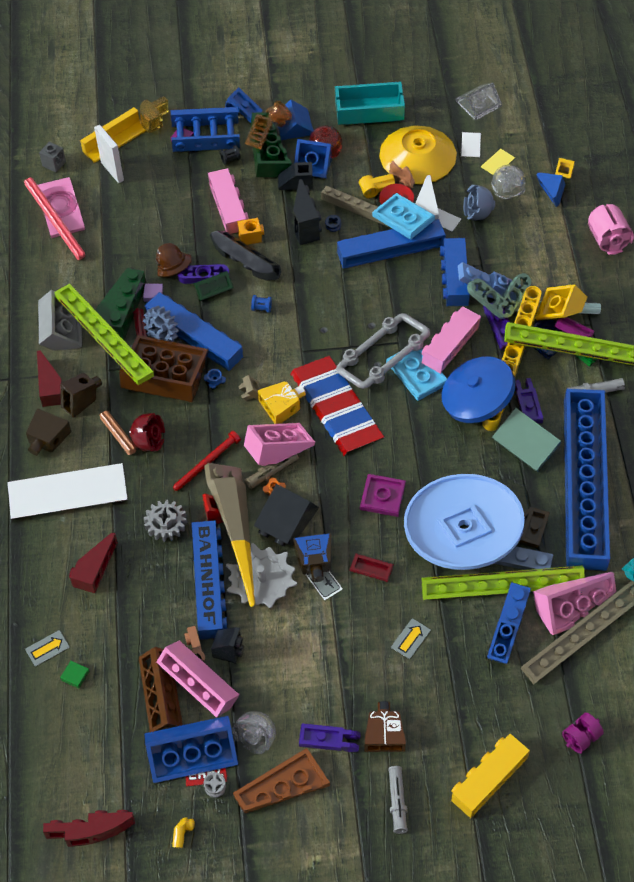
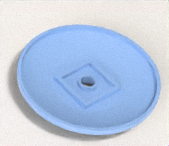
M457 474L437 479L424 486L413 496L405 512L404 528L410 545L425 560L449 569H477L501 560L516 547L524 530V512L517 496L504 484L481 475ZM461 525L469 526L466 529L460 528Z

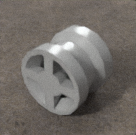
M211 772L204 778L203 783L207 795L218 798L225 793L226 783L223 775L218 772Z

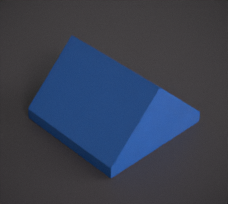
M289 100L275 113L281 140L314 135L309 112L306 107L293 100Z
M297 139L294 163L312 162V176L327 178L332 161L331 144Z

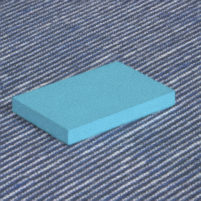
M398 193L394 194L372 212L374 218L409 239L415 237L435 220V215Z
M423 349L411 351L391 368L417 401L441 389L447 380L442 372L440 374L422 364L423 355L421 353ZM393 355V356L387 358V359H386V363H387L390 359H392L395 355Z

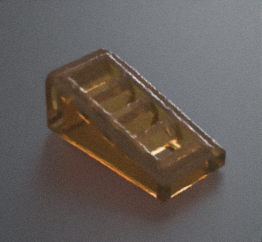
M256 114L245 144L262 149L272 127L273 119ZM251 139L260 141V143H256V142H254V141H251Z

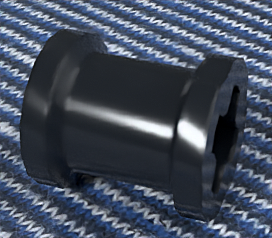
M236 145L225 151H219L224 165L232 160L241 159Z

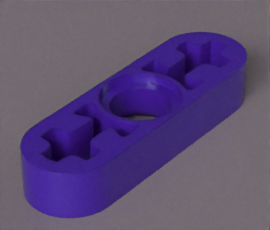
M224 264L190 265L178 273V279L183 284H193L220 274V272L228 271L229 273V268ZM201 272L209 273L207 276L204 277L199 275Z

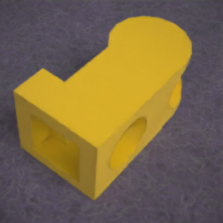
M559 158L555 174L572 178L575 161Z

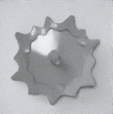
M252 543L251 559L255 605L265 604L268 608H272L277 599L286 596L288 588L295 587L298 584L292 579L295 568L286 562L288 552L275 554L271 547L260 550ZM227 563L226 567L231 571V576H229L228 580L232 583L227 592L240 595L241 602L246 604L249 601L238 563L235 565Z

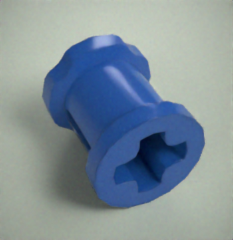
M253 295L251 311L263 310L270 313L272 297L261 298Z

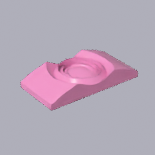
M69 177L38 185L71 233L85 230ZM44 213L51 238L59 237L60 234Z

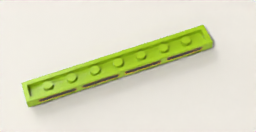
M71 284L54 292L55 297L137 385L154 377L152 369Z
M507 322L505 325L504 342L634 365V345Z
M571 566L421 578L423 600L505 594L508 593L511 582L529 587L531 591H535L550 585L585 578L584 567Z

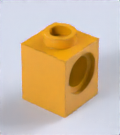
M258 218L237 221L238 234L242 242L247 245L262 242L264 227L263 224H259Z

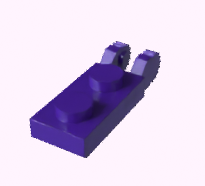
M531 378L526 379L525 385L527 389L523 390L520 381L515 380V391L520 411L537 424L543 423V415Z
M302 723L299 747L357 752L359 751V745L343 742V737L353 740L360 739L361 733L355 730H346L342 727Z

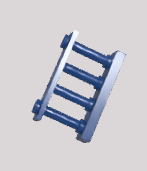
M238 107L171 110L172 127H177V137H172L173 152L230 149L234 145L240 148L239 134H234V124H238ZM227 124V135H217V125ZM210 125L211 136H201L200 126ZM183 126H193L194 136L184 137Z

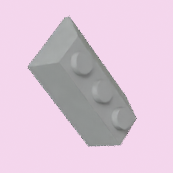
M50 290L38 300L39 345L53 351L81 348V324L55 297V291Z

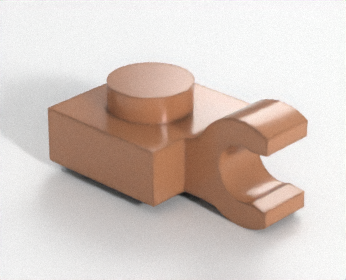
M196 627L187 628L188 633L184 634L187 646L191 645L192 652L199 654L202 661H204L205 654L201 650Z

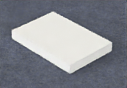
M101 125L94 127L101 163L118 183L124 181L118 145Z

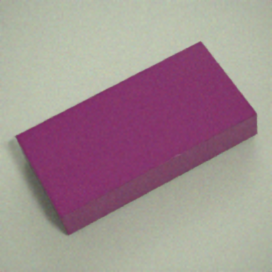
M568 317L559 318L555 325L556 328L566 333L591 338L595 332Z

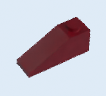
M41 350L37 351L39 397L42 407L61 405L60 384L62 380Z
M110 533L81 557L75 567L71 568L69 578L73 587L91 593L96 592L118 544L115 533Z

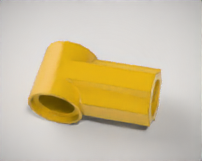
M393 174L375 178L366 175L359 180L364 197L368 199L377 196L378 192H381L384 187L395 184Z

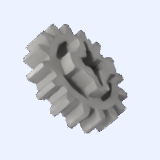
M168 500L165 501V504L158 501V506L152 504L151 511L146 510L147 516L144 517L145 529L148 530L149 536L154 535L155 540L162 537L163 542H165L166 538L169 537L172 541L174 535L180 537V531H185V525L187 524L186 512L183 511L181 505L176 506L175 501L172 504H169Z

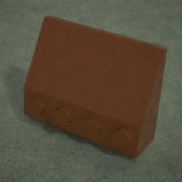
M137 335L131 348L152 369L154 377L137 385L121 367L119 371L121 388L193 402L203 373L208 349Z

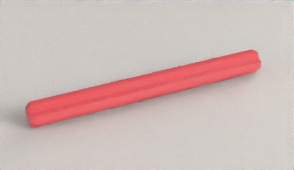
M29 177L24 181L25 186L77 260L83 259L85 252L33 178Z

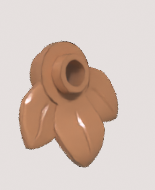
M391 161L389 174H393L397 183L412 189L415 181L410 169L407 166L402 169L394 161Z

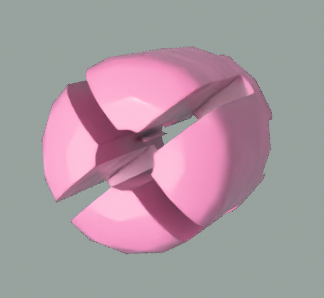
M606 204L604 207V205H601L591 212L588 225L601 250L607 252L608 255H615L623 252L622 249L629 242L632 244L634 239L633 231L618 206Z

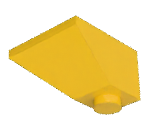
M576 285L547 288L535 319L564 318L580 313L584 308L587 296Z

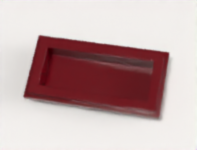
M355 553L349 571L388 582L394 564Z

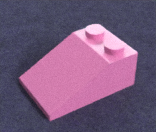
M300 423L248 425L244 442L246 449L258 465L262 466L277 464L315 445V441Z

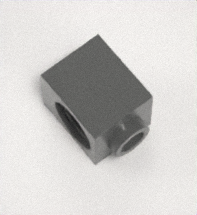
M48 142L39 152L42 167L55 173L66 162L63 148L51 142Z

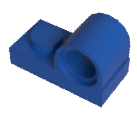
M240 88L235 90L225 103L226 108L238 107V112L250 123L252 113H262L263 111Z

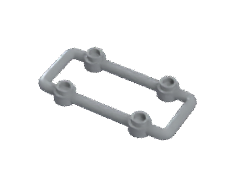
M401 313L395 318L387 317L382 323V328L355 350L348 349L345 351L344 359L336 366V371L361 389L368 388L373 383H381L384 381V374L411 351H418L423 348V341L430 336V329L405 313ZM401 321L407 322L422 332L420 335H411L408 345L381 368L378 366L371 368L369 378L365 381H361L344 369L346 366L356 365L359 361L358 356L386 333L392 334L396 332L397 324Z

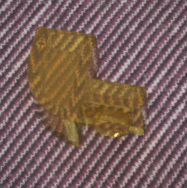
M164 96L151 103L147 99L141 103L140 123L148 133L163 127L162 115L169 112L168 99Z

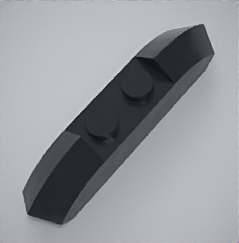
M226 231L211 232L210 237L213 245L225 258L229 256L230 259L236 262L240 261L243 263V267L252 270L253 276L263 280L279 279L281 275L279 264Z

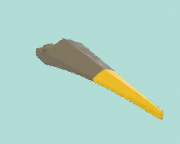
M207 463L204 466L207 485L228 532L240 568L249 605L252 607L255 605L246 484L242 479L241 468Z

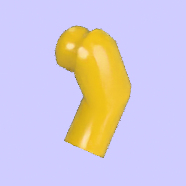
M182 818L175 826L172 847L183 848L184 834L186 830H194V819Z

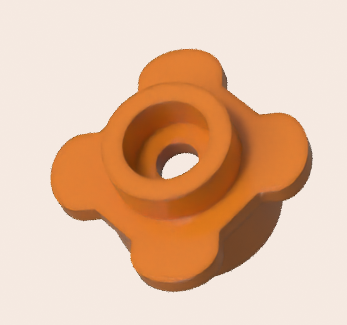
M270 478L269 483L263 486V492L270 496L276 484L285 489L286 485L283 482H278L276 478Z

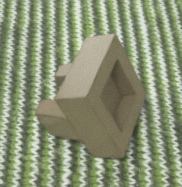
M250 375L242 378L243 383L238 386L239 390L245 392L241 395L242 399L245 401L253 398L258 400V390L261 389L259 382Z

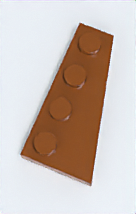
M306 748L233 792V796L243 812L248 813L328 787L330 782Z

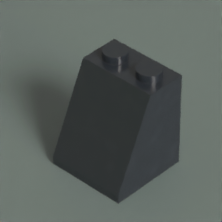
M276 484L254 526L259 528L258 533L267 538L269 535L275 537L274 542L284 547L286 544L293 546V538H298L319 507Z

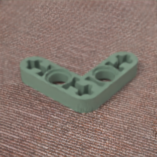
M525 273L515 276L503 296L482 279L478 278L468 283L467 290L471 296L500 319H505L514 313L521 302L525 290L531 286V278ZM520 279H523V284H524V285H522V286H520L519 288H517V287L521 284V280H520ZM476 284H478V289H479L478 291L475 290V289H476V286H475ZM511 291L516 294L515 301L510 299ZM488 294L493 296V304L487 301ZM507 306L506 309H505V312H506V313L503 314V308H502V307Z

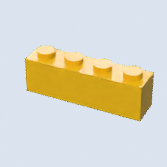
M509 734L506 738H500L495 744L496 749L492 753L487 752L482 757L481 764L477 768H471L467 773V779L463 783L458 782L453 787L451 801L470 818L528 759L530 750L513 735Z

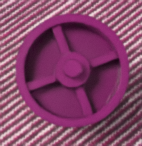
M586 712L575 721L576 725L571 724L562 731V735L567 742L566 746L581 754L591 745L590 741L595 742L604 734L603 728L599 723L600 720L598 718L595 719Z

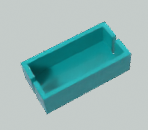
M401 82L335 86L338 125L404 120L405 103Z

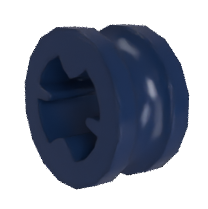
M330 215L326 218L327 230L336 232L341 229L339 216Z

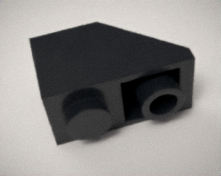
M312 162L294 163L278 175L279 190H297L300 179L309 189H313Z
M233 627L217 631L211 647L213 658L236 664L238 657H242L244 652V645H242L243 636H241L240 628Z

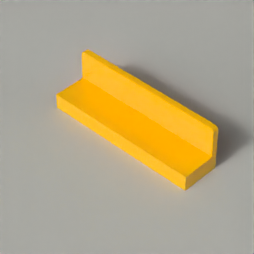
M134 107L102 127L118 145V148L147 131V127L140 122L138 110ZM94 131L81 139L80 142L83 153L96 163L100 160V154Z

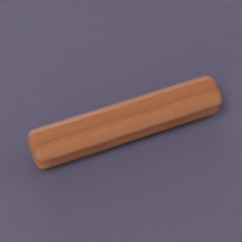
M105 410L100 413V419L128 455L135 453L136 446L109 411Z

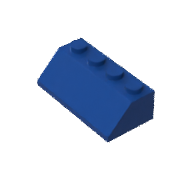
M229 716L144 733L153 783L238 765Z

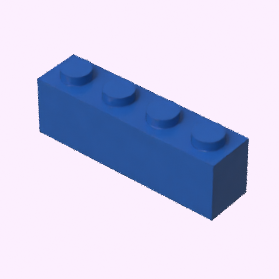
M444 238L443 246H440V257L443 256L444 259L441 260V271L444 270L445 273L442 274V285H445V288H443V299H446L447 306H468L470 294L467 290V284L459 280L458 265L462 262L467 264L465 238Z

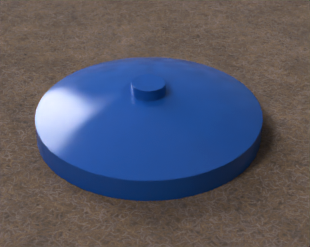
M478 357L469 360L457 367L447 378L442 389L443 405L449 415L460 422L477 423L490 419L501 412L510 402L515 391L514 374L504 361L495 357Z

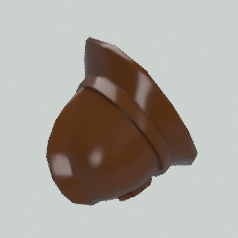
M172 243L161 245L157 250L155 258L158 266V277H168L180 273L188 268L192 262L190 254L181 252Z

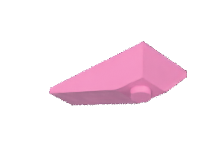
M608 572L550 585L533 591L537 613L550 634L555 635L572 628L578 619L586 617L589 614L588 611L596 605H601L617 591L614 573Z

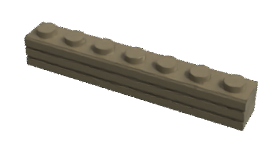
M325 186L321 192V200L387 226L372 215V212L378 206L329 186Z

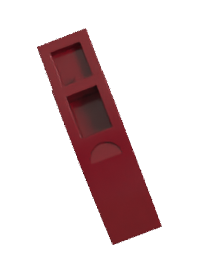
M97 810L94 813H88V822L76 819L67 823H63L61 820H52L50 823H44L43 833L46 839L65 838L68 847L83 846L118 835L134 825L135 818L133 812L128 810H117L116 813Z

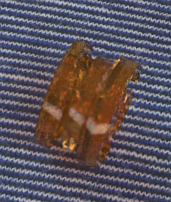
M276 100L274 106H270L266 110L267 113L269 112L268 117L273 123L276 122L278 127H283L287 120L292 119L290 110L281 101Z

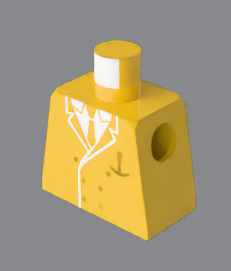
M285 381L258 390L259 402L274 424H281L300 410L299 399L306 396L305 390L301 385L292 389L288 382Z

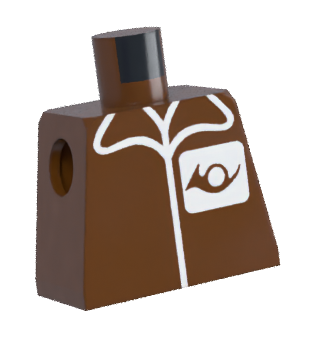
M378 702V711L369 712L364 752H405L406 740L400 713L398 711H390V702Z

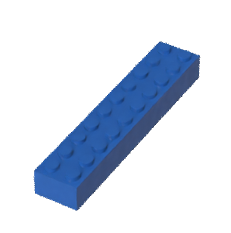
M566 389L564 398L566 567L583 566L584 570L607 571L610 562L605 390Z

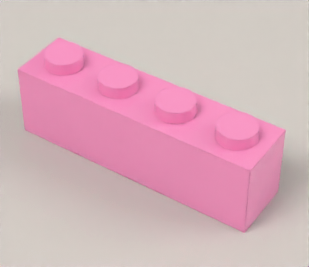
M228 168L208 173L209 185L225 231L229 234L237 233V221L247 220L249 217L247 212L244 213L243 200H239L240 193L238 187L234 186V175H230Z
M463 306L458 312L455 311L450 321L443 325L441 332L434 335L431 344L426 345L422 350V364L441 374L477 331L481 316Z
M180 640L166 646L156 662L215 717L229 711L239 696L232 687Z

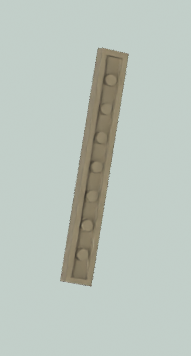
M630 581L521 667V670L533 685L634 606V581Z

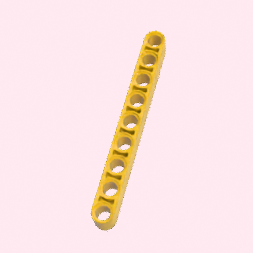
M529 286L525 290L514 322L515 324L533 326L541 299V290L538 287ZM507 343L502 361L510 367L514 377H516L526 346ZM505 408L492 417L495 420L487 419L483 421V427L488 431L498 429Z

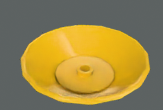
M415 125L400 128L388 135L381 145L379 157L383 168L388 173L390 163L394 161L400 168L403 169L407 166L410 169L415 184H424L427 175L431 176L432 182H436L448 175L455 165L457 152L453 142L443 132L431 127Z

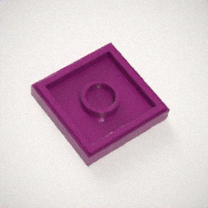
M368 474L360 510L398 517L406 480Z

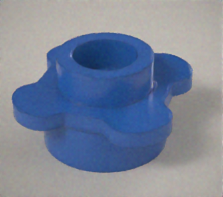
M211 369L204 375V380L209 383L210 388H216L217 385L223 384L226 381V378L222 376L219 369Z

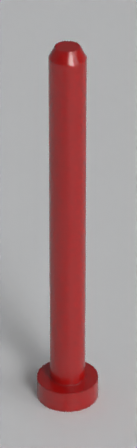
M231 431L228 434L229 437L176 482L173 489L179 491L199 474L207 463L214 461L233 443L238 444L241 441L239 435L235 431Z

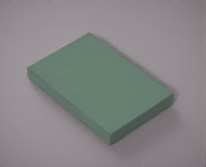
M517 408L514 409L492 436L493 440L536 472L540 470L562 443Z

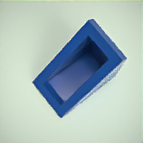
M537 173L536 176L539 184L555 207L559 206L565 188L563 175Z

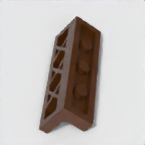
M154 647L138 657L150 732L183 725L175 679L156 663L164 650L159 647ZM151 658V664L148 669L146 660ZM152 676H154V683L151 688L150 681ZM155 695H157V702L154 707L153 700ZM158 714H160L161 723L156 725V719Z

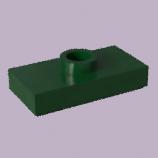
M228 271L193 283L199 300L234 288Z

